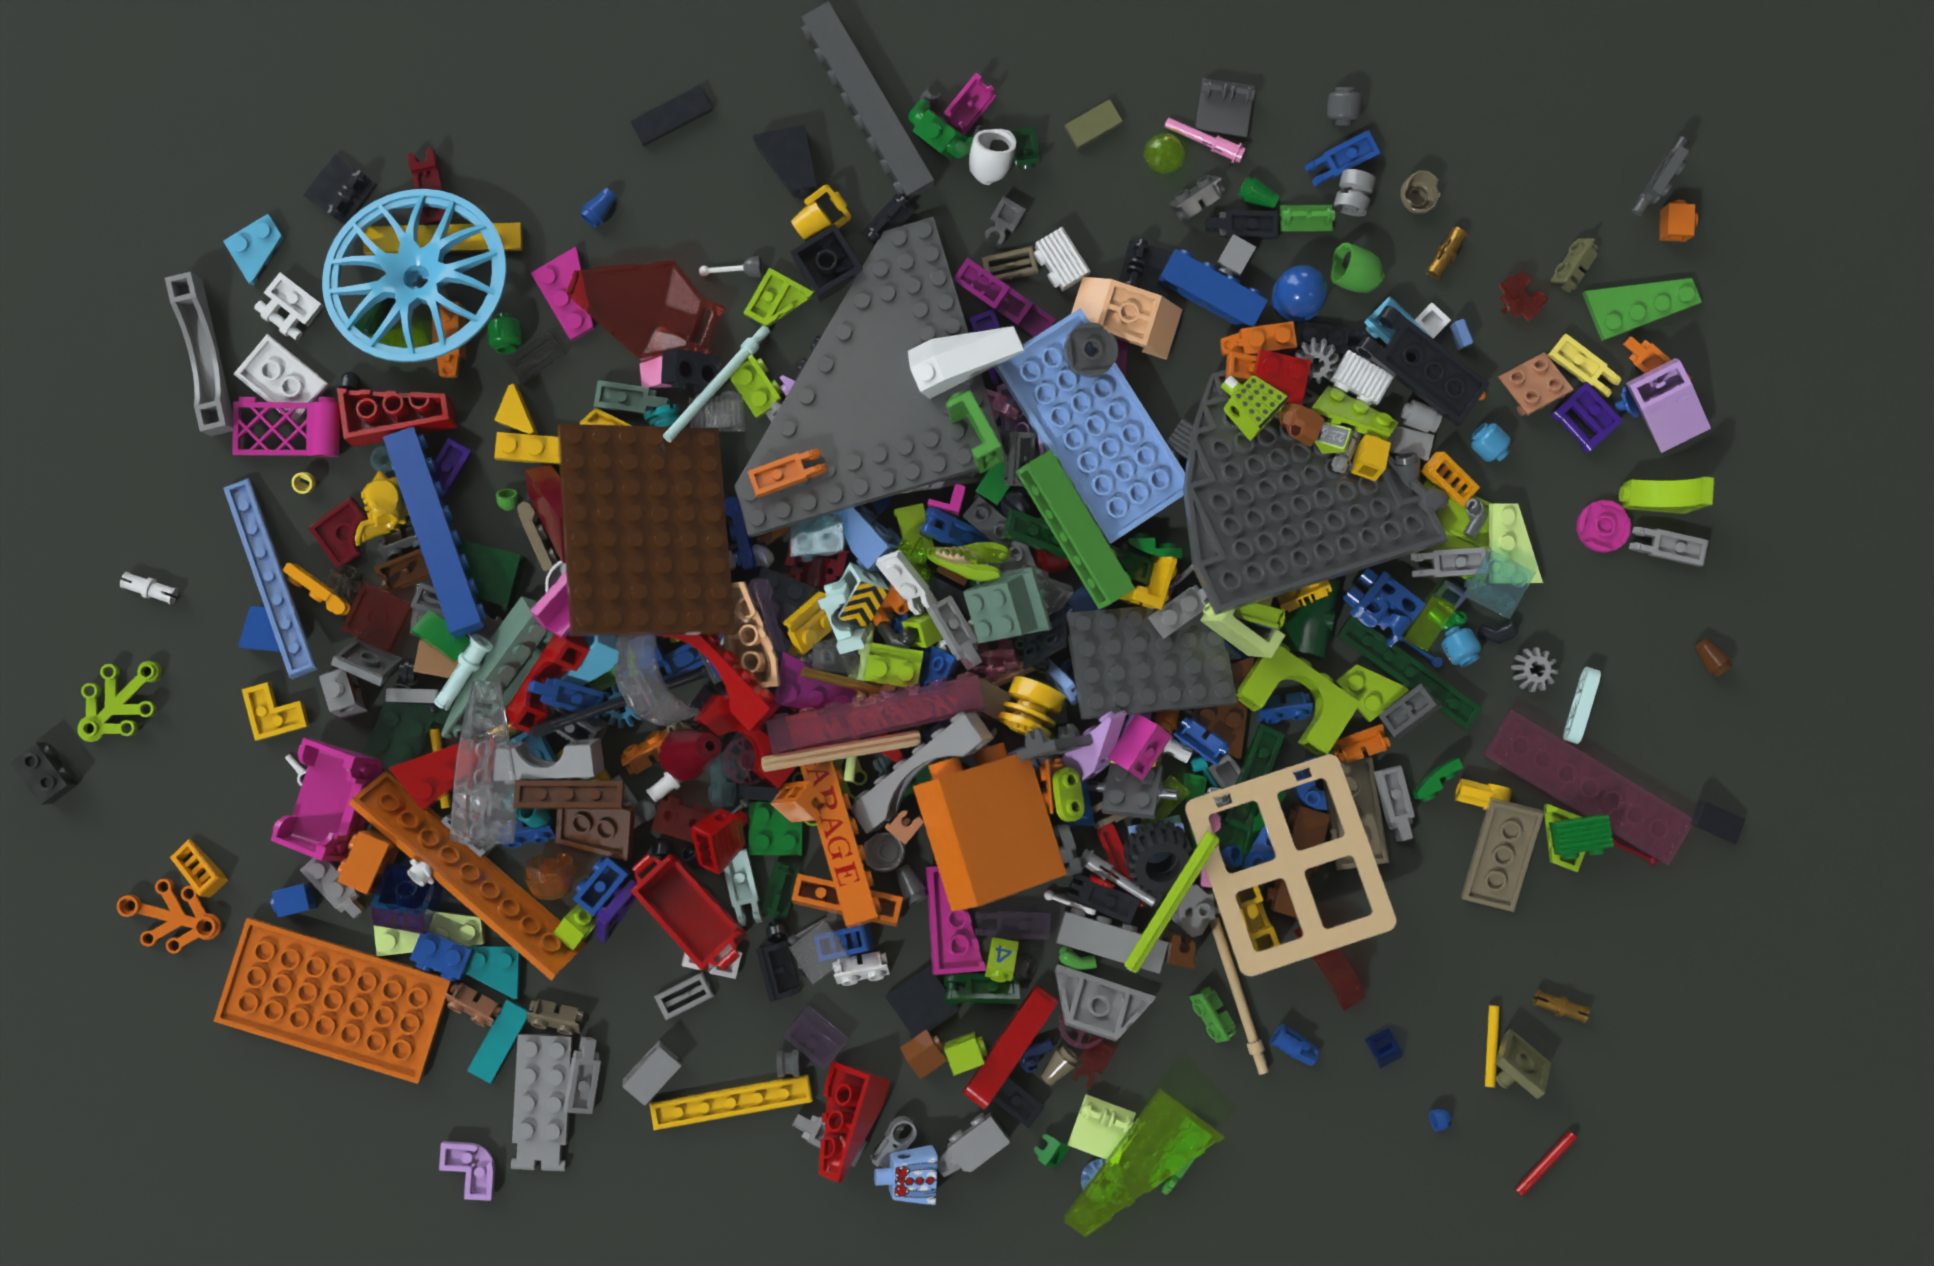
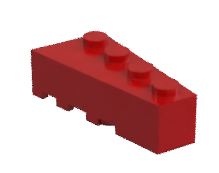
M337 388L343 437L353 447L384 442V436L413 426L419 434L457 428L454 403L446 394L423 392L398 393L397 391L373 392L364 389L354 391Z

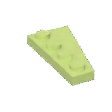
M372 903L377 956L412 953L422 929L430 930L466 946L485 944L484 923L478 916ZM394 914L397 915V919L394 922L401 925L389 923L394 918ZM403 916H406L407 924L410 925L404 926Z

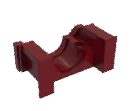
M789 538L790 544L784 565L791 567L790 574L783 573V575L820 588L837 582L838 578L842 577L847 555H851L849 551L840 550L837 560L816 557L799 552L801 542ZM802 562L804 566L799 568L798 564ZM829 569H833L832 574H828Z

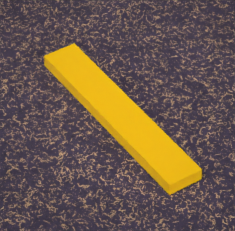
M493 223L505 251H523L521 223ZM450 224L447 236L474 225ZM418 225L417 236L420 248L430 243L439 225ZM370 226L363 232L385 253L398 254L400 241L392 226ZM400 226L404 233H406L407 226ZM478 233L463 240L448 253L489 252V248L483 235ZM363 241V253L374 255Z
M809 1074L800 1075V1077H789L650 1103L653 1128L654 1130L810 1103L813 1102Z

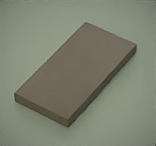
M1372 757L1362 758L1348 765L1342 763L1344 775L1376 864L1389 863L1377 784L1373 773L1375 772ZM1321 779L1322 791L1325 792L1327 804L1326 814L1330 815L1328 829L1330 841L1341 838L1344 835V831L1326 781ZM1351 856L1334 860L1335 870L1356 868L1354 859Z
M1490 797L1461 893L1462 900L1511 912L1515 911L1544 816L1543 810Z

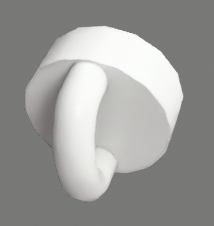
M755 544L747 551L745 561L751 566L769 568L774 561V555L764 545Z

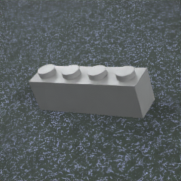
M1071 907V911L1064 910L1055 941L1058 944L1125 963L1143 933L1137 932V926L1124 922L1122 927L1111 924L1113 919L1097 915L1096 919L1087 917L1085 911ZM1163 934L1143 963L1142 969L1160 974L1169 942L1163 940Z

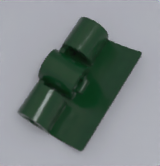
M1336 578L1328 580L1332 592L1328 593L1329 596L1315 600L1314 595L1311 594L1313 603L1310 602L1307 596L1303 598L1306 606H1303L1300 599L1298 601L1301 607L1291 612L1285 611L1284 623L1278 630L1285 635L1281 643L1288 646L1290 651L1301 652V654L1313 658H1325L1330 631H1332L1336 613L1335 606L1340 580Z

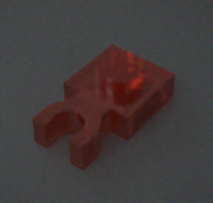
M1091 1037L1078 1061L1083 1066L1075 1071L1072 1080L1077 1082L1081 1075H1086L1089 1078L1086 1088L1091 1089L1095 1079V1072L1100 1075L1104 1073L1115 1053V1049Z

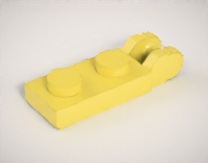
M1566 333L1547 355L1584 384L1587 382L1604 398H1608L1612 392L1597 380L1598 377L1602 375L1603 378L1614 385H1618L1622 380L1620 376L1607 367L1608 365Z

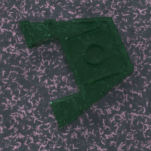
M384 702L364 752L373 758L381 760L383 763L382 767L398 781L389 767L420 757L435 721L445 725L453 706L449 710L443 708L439 709L436 714H431L428 711L429 705Z

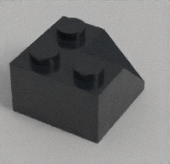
M836 224L790 251L793 261L819 302L842 290L863 270Z

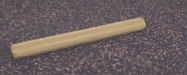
M918 730L763 756L761 758L762 769L768 772L919 746L921 744V736Z

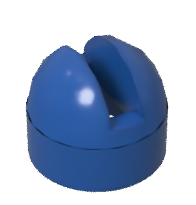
M1227 846L1220 851L1226 867H1238L1241 865L1242 852L1238 846Z
M1435 1109L1429 1113L1430 1123L1435 1132L1443 1131L1450 1127L1452 1117L1445 1109Z

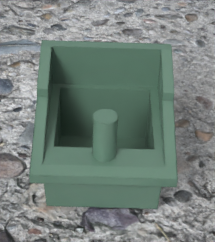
M1034 567L1000 571L1001 576L998 581L983 582L976 580L977 584L963 592L978 643L1052 629L1044 600L1048 598V592L1045 589H1040Z

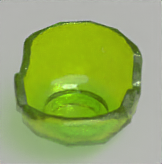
M1167 133L1153 136L1145 144L1143 157L1150 169L1161 174L1175 172L1182 165L1185 156L1181 141L1174 135Z

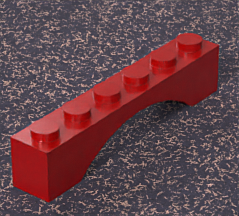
M657 635L684 641L698 649L710 660L725 684L729 697L730 712L748 731L760 729L780 707L775 702L776 697L768 689L762 688L756 682L757 677L738 663L739 659L733 652L723 648L720 644L721 640L717 635Z

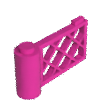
M239 397V402H233L232 455L340 457L339 403H335V398L319 397L318 402L313 403L257 402L256 397ZM241 408H251L257 414L248 425L241 420ZM257 408H264L261 412L257 410ZM272 408L278 409L284 415L274 426L264 417ZM298 409H307V419L299 426L290 416ZM288 419L296 430L286 439L277 429ZM260 420L270 428L261 438L251 430ZM247 432L257 441L249 450L241 449V438ZM273 433L283 441L276 450H270L264 443ZM299 433L306 438V450H296L290 443ZM260 446H262L265 450H257V449H258ZM286 446H288L291 450H283V449H284Z

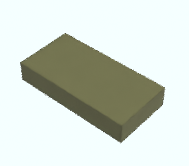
M1109 99L1065 124L1064 128L1078 150L1118 127L1123 121Z

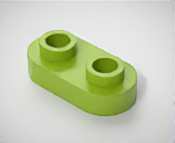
M1071 767L1058 769L1052 777L1057 814L1065 822L1077 821L1083 816L1085 810L1080 776Z

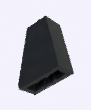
M805 125L753 135L756 148L793 198L806 199L818 190Z

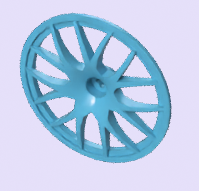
M412 189L400 191L382 197L367 205L342 227L334 239L324 263L322 276L324 302L329 316L340 333L363 352L380 359L395 362L431 360L458 349L477 335L488 323L503 295L507 275V260L503 243L493 223L480 209L469 201L440 190ZM414 207L406 233H404L391 216V213ZM423 207L445 209L446 211L432 240L420 248L418 246L417 231ZM453 213L462 216L474 225L447 236ZM386 217L400 241L398 254L385 253L363 232L379 219ZM481 233L483 235L489 252L450 264L443 263L444 256L454 246L475 234ZM359 236L374 253V255L346 257ZM486 261H492L490 287L462 274ZM343 265L370 266L384 270L386 273L378 281L340 287ZM422 281L426 282V284H424L423 287L418 288L419 286H421ZM449 283H458L482 290L487 293V296L476 315L443 297L441 289ZM341 295H367L349 319L345 312ZM387 298H395L394 306L372 339L361 333L354 326L375 304ZM423 303L430 307L439 342L414 348L411 320L413 310ZM440 307L465 317L470 322L452 336L445 338ZM401 318L408 348L392 347L379 343Z

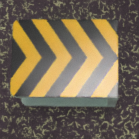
M849 563L839 581L845 580L847 582L850 594L847 602L841 605L843 608L838 617L840 620L868 627L888 594L889 589L878 572L866 571L858 565Z

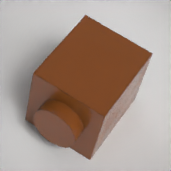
M927 1029L900 1047L907 1063L920 1079L947 1061L942 1052L944 1050L943 1042L937 1035L932 1037Z

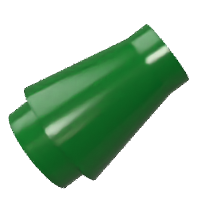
M1247 177L1238 193V196L1242 197L1243 201L1270 209L1275 207L1279 199L1278 194L1274 193L1256 177L1253 179Z

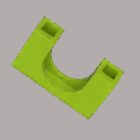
M1280 643L1272 658L1258 657L1236 691L1237 700L1255 712L1264 706L1280 681L1294 680L1302 683L1309 689L1314 698L1315 713L1298 743L1316 756L1328 755L1360 705V702L1355 699V695L1351 691L1339 688L1333 683L1334 681L1330 676L1325 673H1318L1311 668L1312 664L1301 657L1297 658L1290 653L1288 646Z

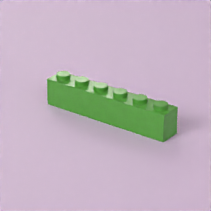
M1052 450L1015 471L1098 609L1112 604L1135 589L1129 574L1123 570L1117 560L1115 551L1108 545L1101 528L1094 522L1089 513L1088 506L1082 502L1075 490L1074 483L1068 479L1062 469L1060 460L1053 454Z

